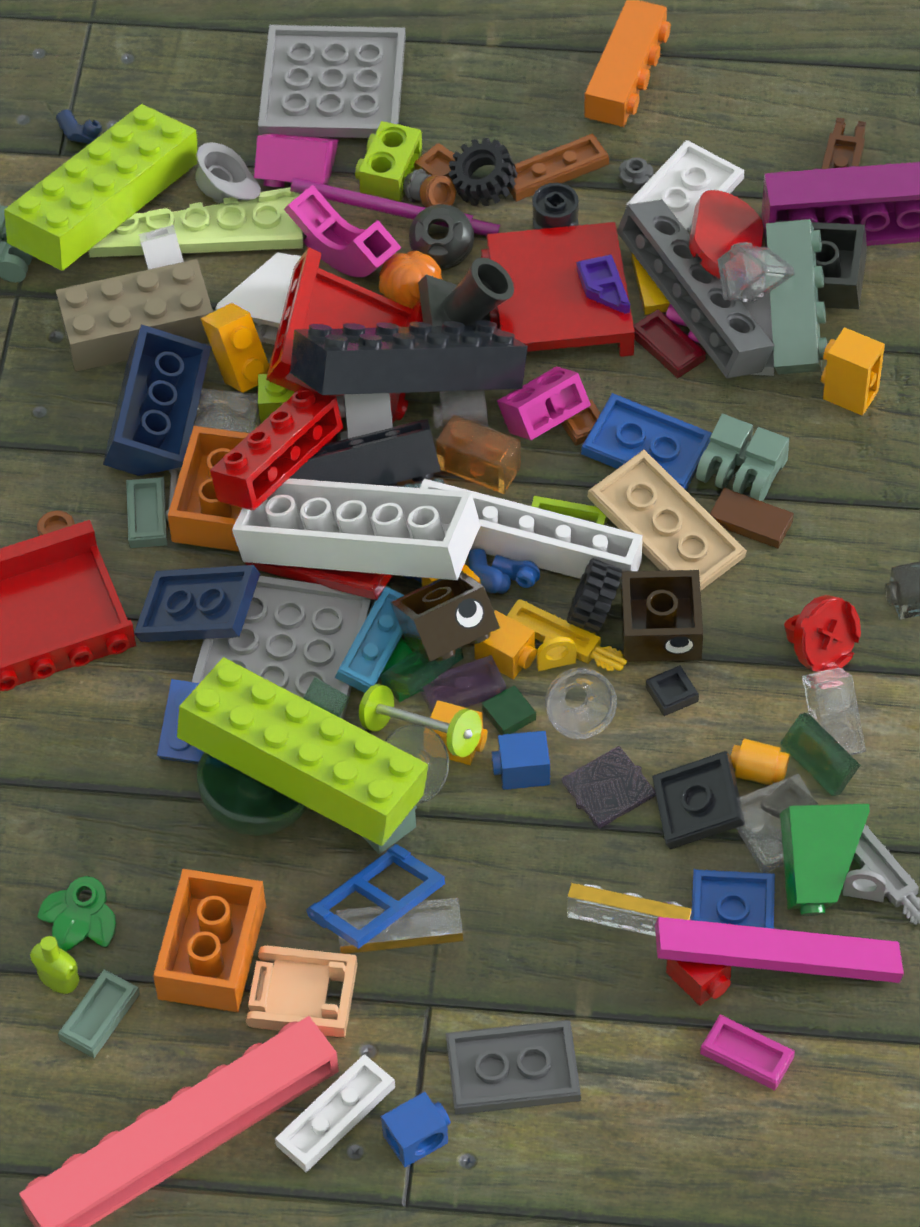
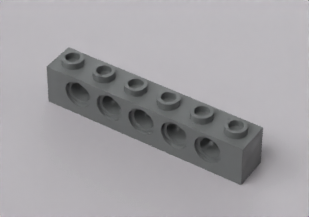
M663 199L628 204L618 226L617 233L725 377L733 378L762 372L775 345L726 281L707 272L700 265L702 259L698 254L695 257L691 254L689 249V233Z

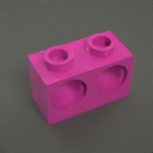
M558 366L523 385L522 389H516L497 400L509 433L528 440H533L591 406L579 374Z

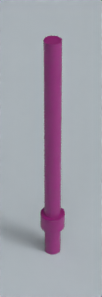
M293 178L290 188L291 192L302 194L310 186L314 185L326 200L413 220L425 209L416 205L298 178ZM464 213L472 225L474 234L487 236V234L499 233L500 225L473 219L474 215ZM444 222L433 223L435 225L449 228L448 224Z

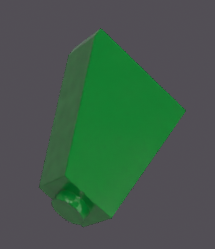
M869 803L789 806L780 813L787 910L800 909L801 916L825 914V908L838 902L870 812Z

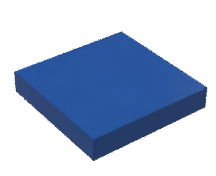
M693 869L691 920L774 929L775 874Z

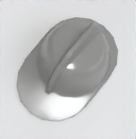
M214 142L204 143L198 148L196 154L198 167L195 180L197 186L205 195L217 203H224L223 198L234 197L242 200H253L260 195L261 188L235 151L223 144Z

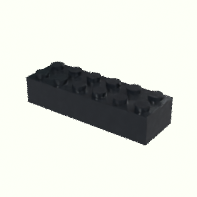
M485 320L475 321L473 326H465L463 323L455 321H445L442 323V326H432L424 322H411L409 327H399L393 323L382 322L377 323L376 328H365V326L360 324L346 323L343 324V328L336 329L323 324H311L309 329H294L290 373L321 395L522 389L528 346L515 339L513 333L502 331L497 328L496 323Z

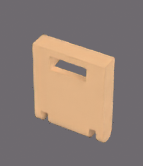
M261 946L258 958L261 961H256L248 1003L250 1011L247 1013L246 1024L252 1028L280 1031L288 1023L293 1021L299 1022L310 1016L324 1036L345 1038L357 971V955ZM330 981L343 982L339 1008L334 1004H326Z

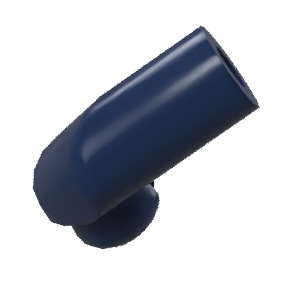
M68 109L62 110L56 115V121L66 138L70 141L90 144L102 132V126L98 121L93 120L91 122L89 119L85 121L84 125H80Z

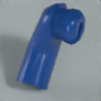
M496 555L491 566L507 574L511 580L516 581L523 588L534 586L535 582L540 578V569L532 561H516Z

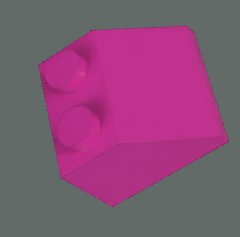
M271 133L258 135L254 178L264 179L263 185L270 187H284L285 181L292 182L293 178L324 185L329 184L338 140Z

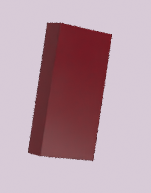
M659 309L634 324L635 340L677 379L705 361L706 352Z

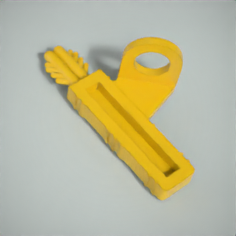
M517 600L507 614L513 620L534 630L535 639L542 643L537 649L538 671L576 663V658L587 664L594 659L598 667L601 665V668H606L607 671H614V669L621 671L623 670V665L627 664V660L624 659V655L620 650L612 649V646H600L601 637L567 623L565 619L563 620L555 614L548 613L527 601Z

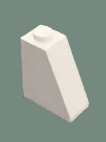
M277 252L217 304L215 311L230 303L236 304L250 312L260 341L275 345L293 269L301 256Z

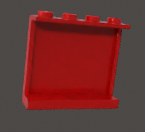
M615 222L487 234V249H481V258H488L500 264L508 272L514 284L512 297L489 312L490 321L496 323L498 329L513 333L515 339L528 346L527 352L617 343L620 357L634 356L635 331L631 308L630 313L624 314L587 298L576 270V262L612 254L628 297Z
M308 247L293 269L266 380L293 392L298 391L300 388L317 392L290 373L294 329H309L311 324H323L336 329L343 328V324L346 323L360 324L365 326V328H376V324L382 322L393 323L399 327H409L411 322H423L420 299L411 309L320 269L318 266L322 253ZM406 392L389 393L392 423L395 420L400 421L407 410L408 400L404 399Z
M90 520L0 548V691H9L17 685L35 679H45L56 672L72 667H81L90 661L111 654H120L136 646L132 621H128L98 549L95 532Z

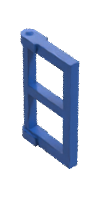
M394 844L387 849L386 853L322 900L309 906L306 912L312 921L324 929L328 928L359 949L445 885V876L413 857L406 849ZM392 863L397 864L423 881L421 885L399 901L368 882ZM354 891H357L386 910L360 930L329 911Z

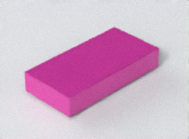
M719 1015L701 1046L700 1054L768 1088L776 1090L794 1059L795 1051L729 1018Z

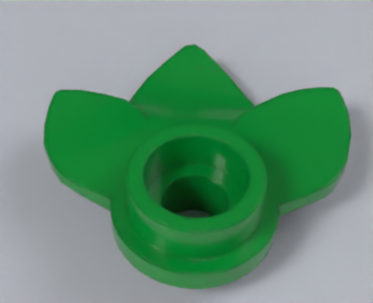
M90 876L75 879L67 890L51 893L44 899L38 912V919L53 923L52 936L57 940L58 947L66 952L76 947L87 936L98 945L107 948L113 940L116 928V916L105 904L107 900L105 887L98 879ZM83 890H91L92 896L88 901H79V895Z

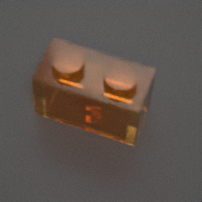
M454 414L436 441L437 458L441 470L505 494L521 468V442L519 439Z

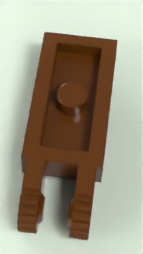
M836 118L833 133L829 135L821 169L860 166L864 149L866 122L858 121L854 137L844 135L845 119Z

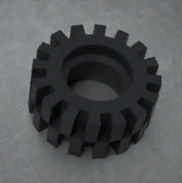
M483 138L482 144H479L477 139L471 140L473 146L468 148L465 143L461 146L463 153L460 154L456 151L453 154L455 161H450L449 163L451 170L449 171V176L459 196L466 203L470 201L471 205L478 206L479 201H481L484 207L489 206V200L493 199L496 204L500 202L498 197L500 194L505 197L510 194L507 187L514 188L516 184L514 178H517L516 167L504 144L501 145L498 140L494 139L491 143L489 138ZM486 165L495 166L488 176L482 179H471L472 174L478 168Z
M592 558L589 564H587L584 574H582L579 586L576 588V593L568 612L567 623L597 634L606 619L607 613L610 611L611 603L616 595L615 592L619 587L622 569Z

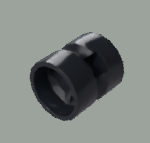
M549 183L537 189L532 197L533 230L577 226L579 202L575 190L562 183Z

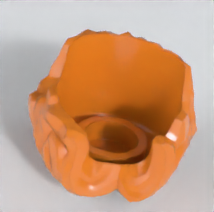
M420 251L394 254L382 265L379 274V291L386 298L412 309L420 299L418 282L426 274L442 280L441 269L432 257Z

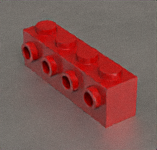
M300 388L210 469L217 500L252 511L259 507L343 429L337 398L331 395H321L310 389Z

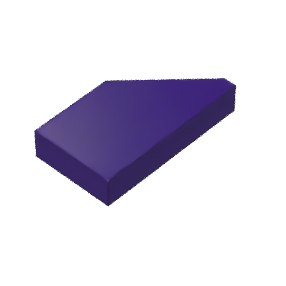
M612 254L576 262V270L587 298L624 314L630 313V302Z

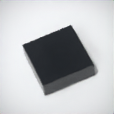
M681 665L646 680V689L663 716H667L699 701V693Z

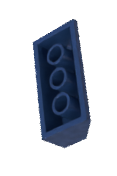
M141 324L130 349L103 465L137 476L182 467L195 422L211 346Z

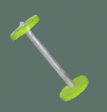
M375 684L371 686L363 695L360 703L359 720L365 729L374 732L380 731L387 725L390 718L393 717L447 733L446 740L449 751L459 757H466L471 754L481 736L482 723L476 711L462 709L454 715L450 723L394 708L393 693L385 685Z

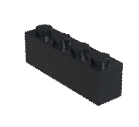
M428 419L325 444L290 478L397 486V482L412 479L415 482L430 479L434 476V473L441 470Z

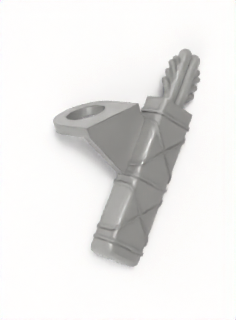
M865 824L853 857L862 868L848 872L844 882L843 896L883 902L884 896H887L889 902H892L896 908L900 905L904 906L903 914L906 915L907 919L910 918V923L914 922L915 925L918 923L920 925V898L916 897L919 886L896 861L893 855L890 854L886 846L872 833L869 826Z

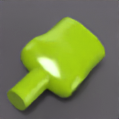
M53 936L44 937L40 943L34 946L30 953L31 961L36 967L40 980L44 985L58 993L68 994L73 992L79 983L78 966L75 959L58 947L57 940Z

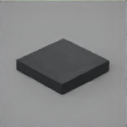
M727 751L652 776L665 843L670 850L746 825L731 756Z

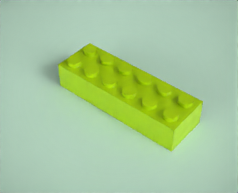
M141 104L4 209L7 243L63 271L198 164L196 157L197 130Z
M225 657L216 664L179 706L177 738L381 847L424 795L429 764Z

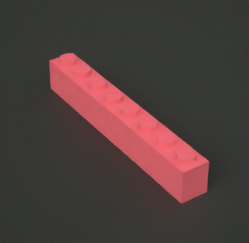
M310 1016L299 1022L293 1021L288 1023L275 1037L265 1043L252 1045L244 1052L242 1057L231 1064L216 1067L205 1080L193 1087L182 1088L174 1094L169 1102L161 1107L146 1110L138 1116L133 1124L120 1132L113 1131L107 1134L97 1146L86 1153L75 1154L68 1158L62 1167L55 1172L32 1180L25 1190L19 1193L24 1212L34 1227H90L339 1072L337 1052Z

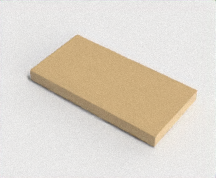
M642 450L588 490L587 497L620 530L643 535L642 553L660 571L699 570L700 590H703L746 556L747 550L645 450Z

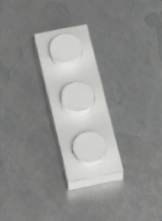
M364 1054L275 1138L276 1146L307 1172L395 1088V1080Z

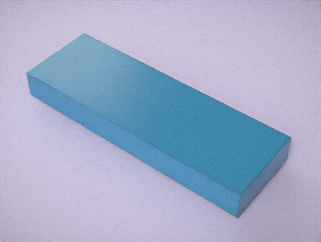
M387 586L384 588L335 676L336 679L364 693L377 683L403 635L390 603L404 596L403 594Z

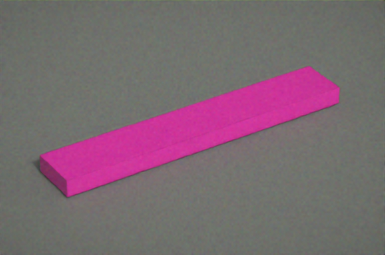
M658 917L655 924L658 959L900 983L904 974L899 942L665 917Z

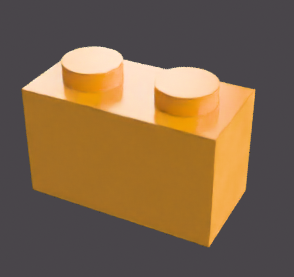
M230 303L200 318L224 382L241 393L257 386L258 374H267L269 363L250 312L234 303Z
M844 327L836 340L831 339L828 342L823 354V359L827 361L821 376V383H824L823 399L863 416L879 391L885 344Z

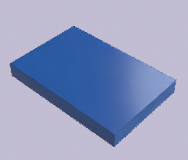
M612 393L582 445L581 454L618 469L642 450H645L687 490L697 471L700 458L710 443L712 433Z

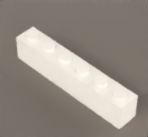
M424 479L420 488L472 493L480 528L470 550L483 549L486 554L492 556L500 555L516 561H532L539 568L580 579L592 558L620 568L622 572L638 571L641 565L643 535ZM620 578V580H619L620 583H619L618 589H621V578Z

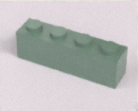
M810 219L766 223L772 338L775 345L773 348L774 368L778 375L822 371V360H824L823 354L827 346L826 337L820 338V324L826 323L824 301L818 302L817 288L824 287L822 266H816L815 252L822 251L820 230H814Z

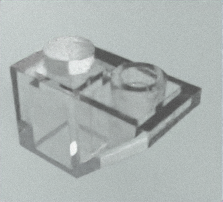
M838 667L802 676L809 716L826 759L829 761L866 752L852 675Z

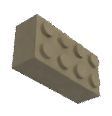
M198 259L56 290L60 317L75 372L128 360L131 346L141 324L199 343L209 342L200 318L212 313L213 310Z

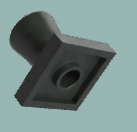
M488 258L474 260L458 285L428 274L418 282L423 322L432 326H442V323L445 321L460 322L465 326H473L475 321L479 320L489 321V312L512 297L514 293V284L508 272L500 264Z

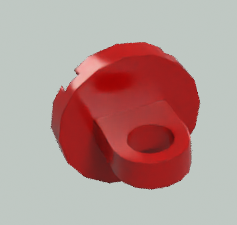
M830 595L814 598L803 608L800 614L789 618L784 623L787 639L794 644V651L799 662L809 670L826 674L839 671L850 662L855 653L851 652L854 643H859L861 635L860 618L855 607L842 598Z

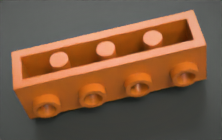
M626 0L585 92L584 118L624 127L629 115H635L639 104L640 90H646L650 78L649 69L651 66L657 65L661 50L660 44L661 42L666 43L670 34L671 23L666 21L667 7L640 0Z

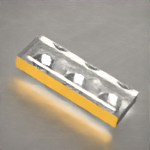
M571 883L568 894V917L653 936H656L655 924L658 917L691 920L692 916L691 908L683 907L677 902H658L644 899L636 893L627 892L621 894L607 891L594 884L579 885Z
M457 897L422 901L359 949L339 936L341 954L463 941L459 899ZM380 906L338 910L336 914L360 930L386 910Z

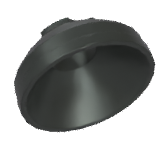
M438 204L425 208L414 218L410 226L409 244L412 251H420L429 255L437 262L440 269H448L464 261L473 247L474 231L469 219L462 211L451 205ZM435 222H444L449 226L448 235L440 240L432 239L428 233L430 226Z

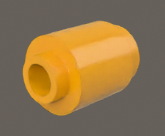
M743 739L741 746L734 744L731 760L736 778L772 786L773 783L783 785L790 758L789 753L781 752V747Z

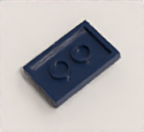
M254 565L156 571L134 634L140 642L240 637L260 573Z

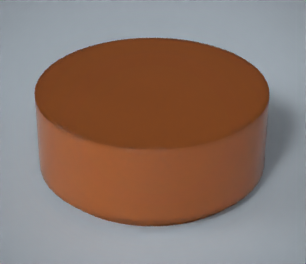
M443 175L427 177L420 187L421 202L426 208L438 204L452 206L456 199V188L452 180Z
M64 511L48 512L37 523L38 536L74 525V519Z

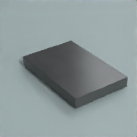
M570 1020L446 1033L455 1115L581 1101Z

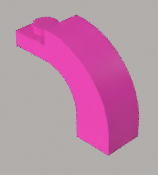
M314 185L310 186L284 209L307 236L303 242L309 248L321 252V260L346 275L366 277L401 248L378 220L367 229H359L346 222Z

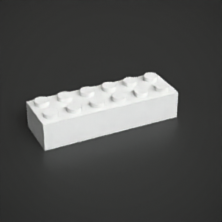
M289 478L254 511L242 508L232 531L243 562L458 580L480 528V522L471 492Z

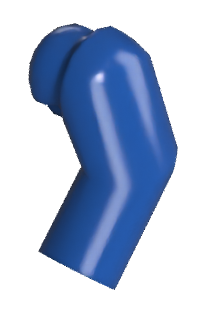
M483 549L470 550L467 556L468 566L480 578V583L484 586L486 592L506 593L511 585L510 577L499 569L487 565L486 552Z

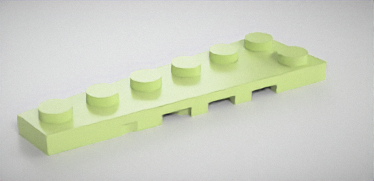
M291 187L260 192V195L253 200L238 201L234 197L223 198L224 203L203 207V203L199 202L189 204V208L172 212L164 208L147 213H135L89 250V256L144 255L139 234L174 225L181 254L303 248V231L284 210L300 193L291 192Z

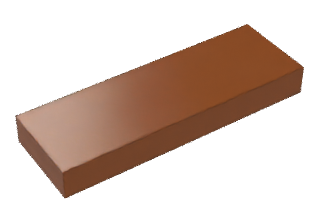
M592 133L514 164L517 171V178H514L516 184L514 188H507L517 202L534 195L535 191L543 185L564 183L609 165V155Z

